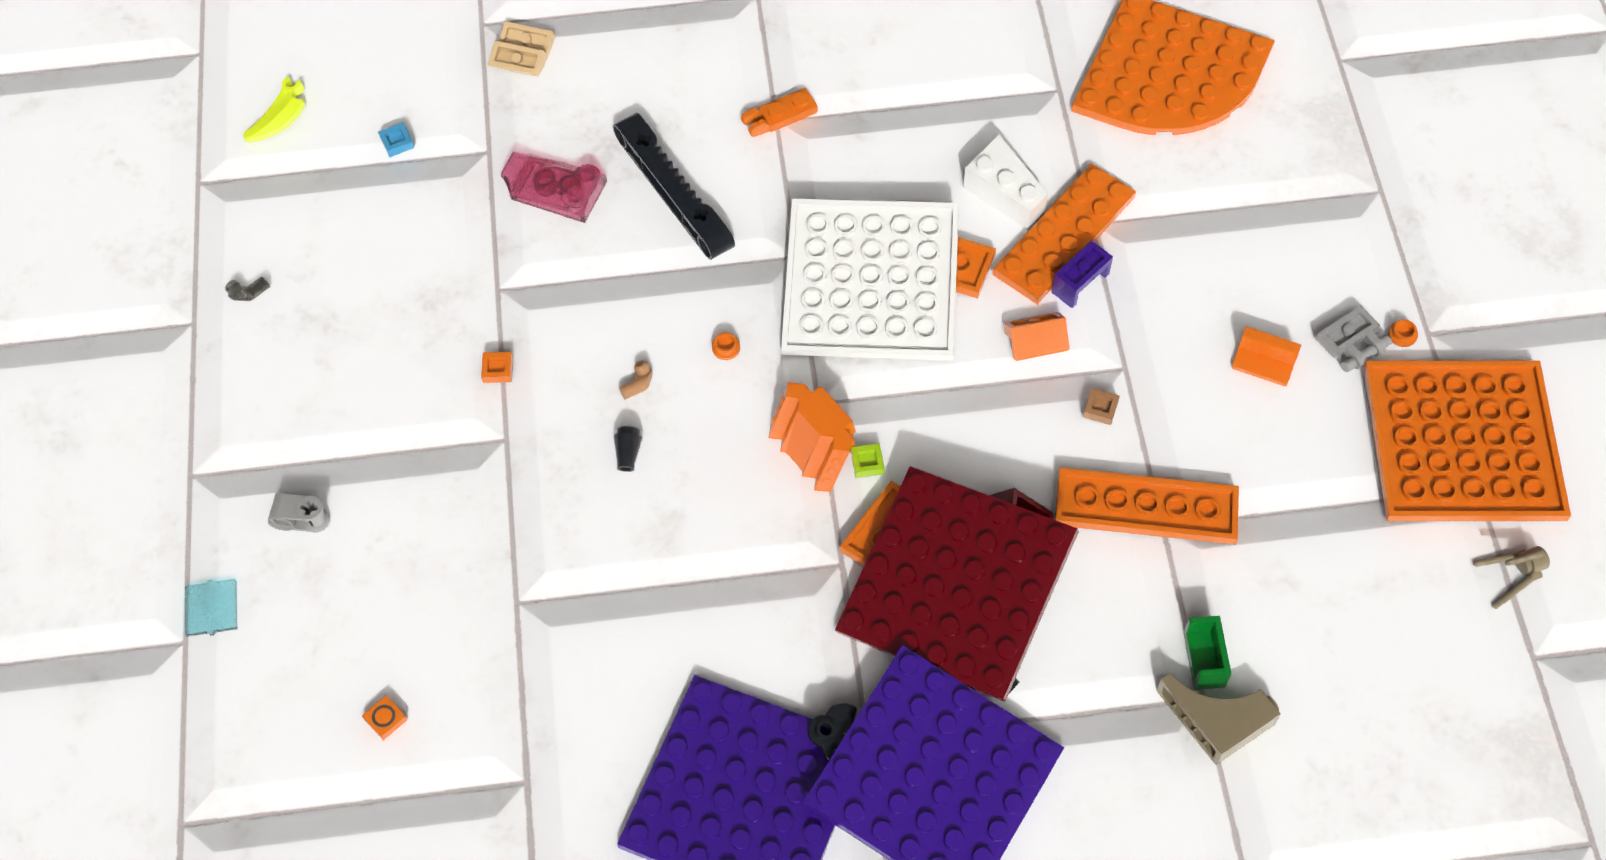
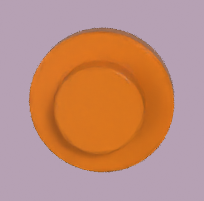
M1403 319L1391 325L1388 336H1390L1392 343L1395 345L1410 347L1416 342L1418 331L1413 322Z
M721 333L712 342V352L718 359L731 360L739 354L740 342L731 333Z

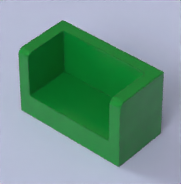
M1220 615L1189 618L1183 634L1194 690L1225 688L1232 673Z

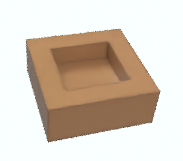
M1091 388L1083 417L1111 425L1120 396Z

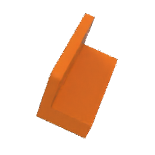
M1059 312L1003 322L1005 334L1011 339L1013 358L1016 361L1064 352L1070 349L1066 317Z
M1246 326L1232 364V369L1287 386L1302 345Z

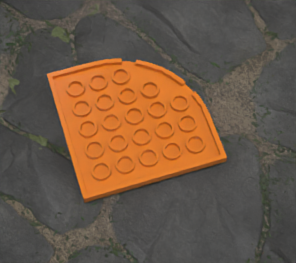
M1122 0L1072 104L1071 111L1125 130L1148 135H1156V132H1172V135H1180L1204 130L1229 118L1233 111L1238 107L1241 108L1246 103L1260 79L1275 40L1153 0Z

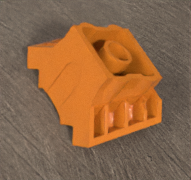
M788 382L776 408L775 415L772 417L768 438L782 440L780 452L786 453L802 471L801 477L816 478L814 490L831 492L849 452H851V447H855L853 434L856 431L853 420L822 386L811 392L805 384Z

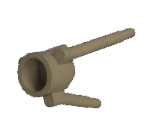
M1540 546L1473 562L1475 567L1505 562L1506 566L1516 564L1521 573L1529 575L1493 604L1494 609H1498L1533 581L1542 578L1541 571L1550 566L1549 556L1545 549Z

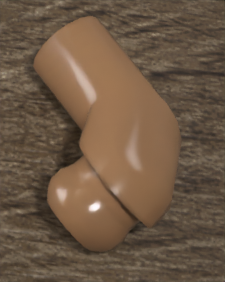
M641 360L636 362L634 365L636 372L633 381L619 387L624 400L648 389L653 372L647 361Z

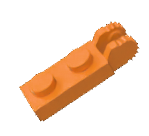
M805 87L758 108H751L749 111L744 112L740 119L745 125L753 123L748 128V132L752 137H756L814 115L818 112V106Z

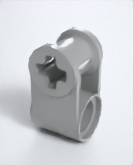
M279 492L275 494L267 522L271 527L278 530L318 533L328 527L330 516L323 508V503L317 496Z

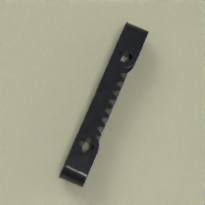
M635 113L613 124V131L621 146L703 254L709 260H712L734 248L735 241L727 226L712 207L702 203L701 198H696L695 190L691 191L690 184L685 183L684 176H679L678 168H673V162L668 161L667 154H662L661 146H657L655 133L639 113Z

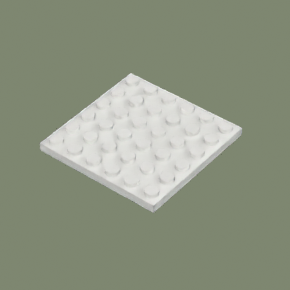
M792 199L781 344L782 355L953 360L959 203Z

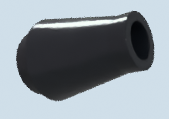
M629 426L617 428V433L613 436L617 470L632 472L635 468L643 437L640 436L638 428Z

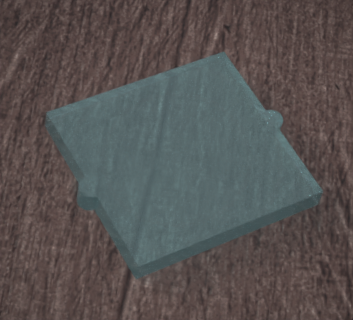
M235 579L216 582L208 580L207 583L185 586V635L187 637L202 634L213 636L216 632L238 629L237 581Z

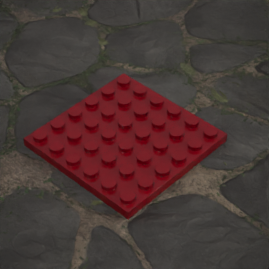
M910 466L835 631L838 634L894 657L903 645L959 682L1005 702L1077 538L1078 528Z

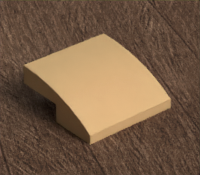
M504 21L499 41L495 40L488 66L538 77L545 66L556 35L554 31Z

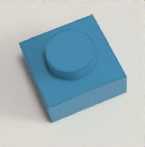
M403 122L378 132L389 158L414 148L413 141Z

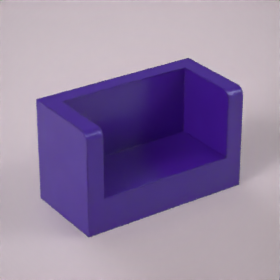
M1090 241L1055 273L1051 293L1070 308H1073L1077 305L1079 293L1099 274L1104 278L1110 274L1113 256L1095 242Z

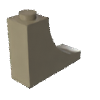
M1170 673L1160 680L1156 690L1215 765L1273 727L1281 715L1275 700L1270 696H1266L1261 689L1240 698H1212L1187 688Z

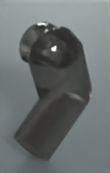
M262 276L249 286H240V283L235 280L228 282L225 286L228 297L234 301H252L270 288V285Z

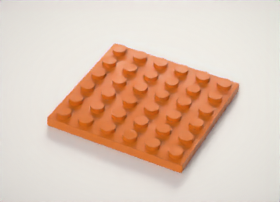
M1540 361L1365 362L1363 368L1386 521H1568L1570 519L1571 512Z

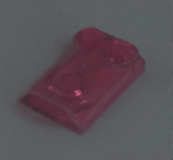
M518 152L511 154L501 172V177L508 187L511 200L583 223L588 219L607 183L606 175L601 174L600 170L594 165L585 164L577 167L549 158Z

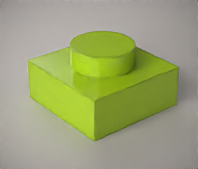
M880 443L851 447L855 478L885 474Z

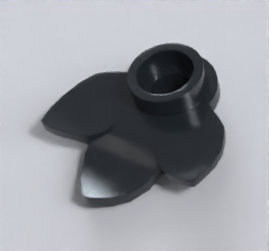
M846 703L833 705L825 715L815 717L808 725L807 733L810 741L822 748L823 754L828 761L854 722L857 708L854 705ZM820 726H825L829 731V735H823L820 732Z

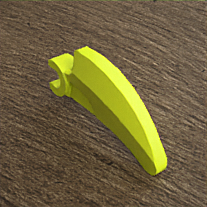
M289 77L282 81V89L273 104L252 127L244 132L243 137L246 142H257L275 136L289 127L299 117L305 107L303 100L296 99L304 91V86L300 80L294 86H292L293 84Z

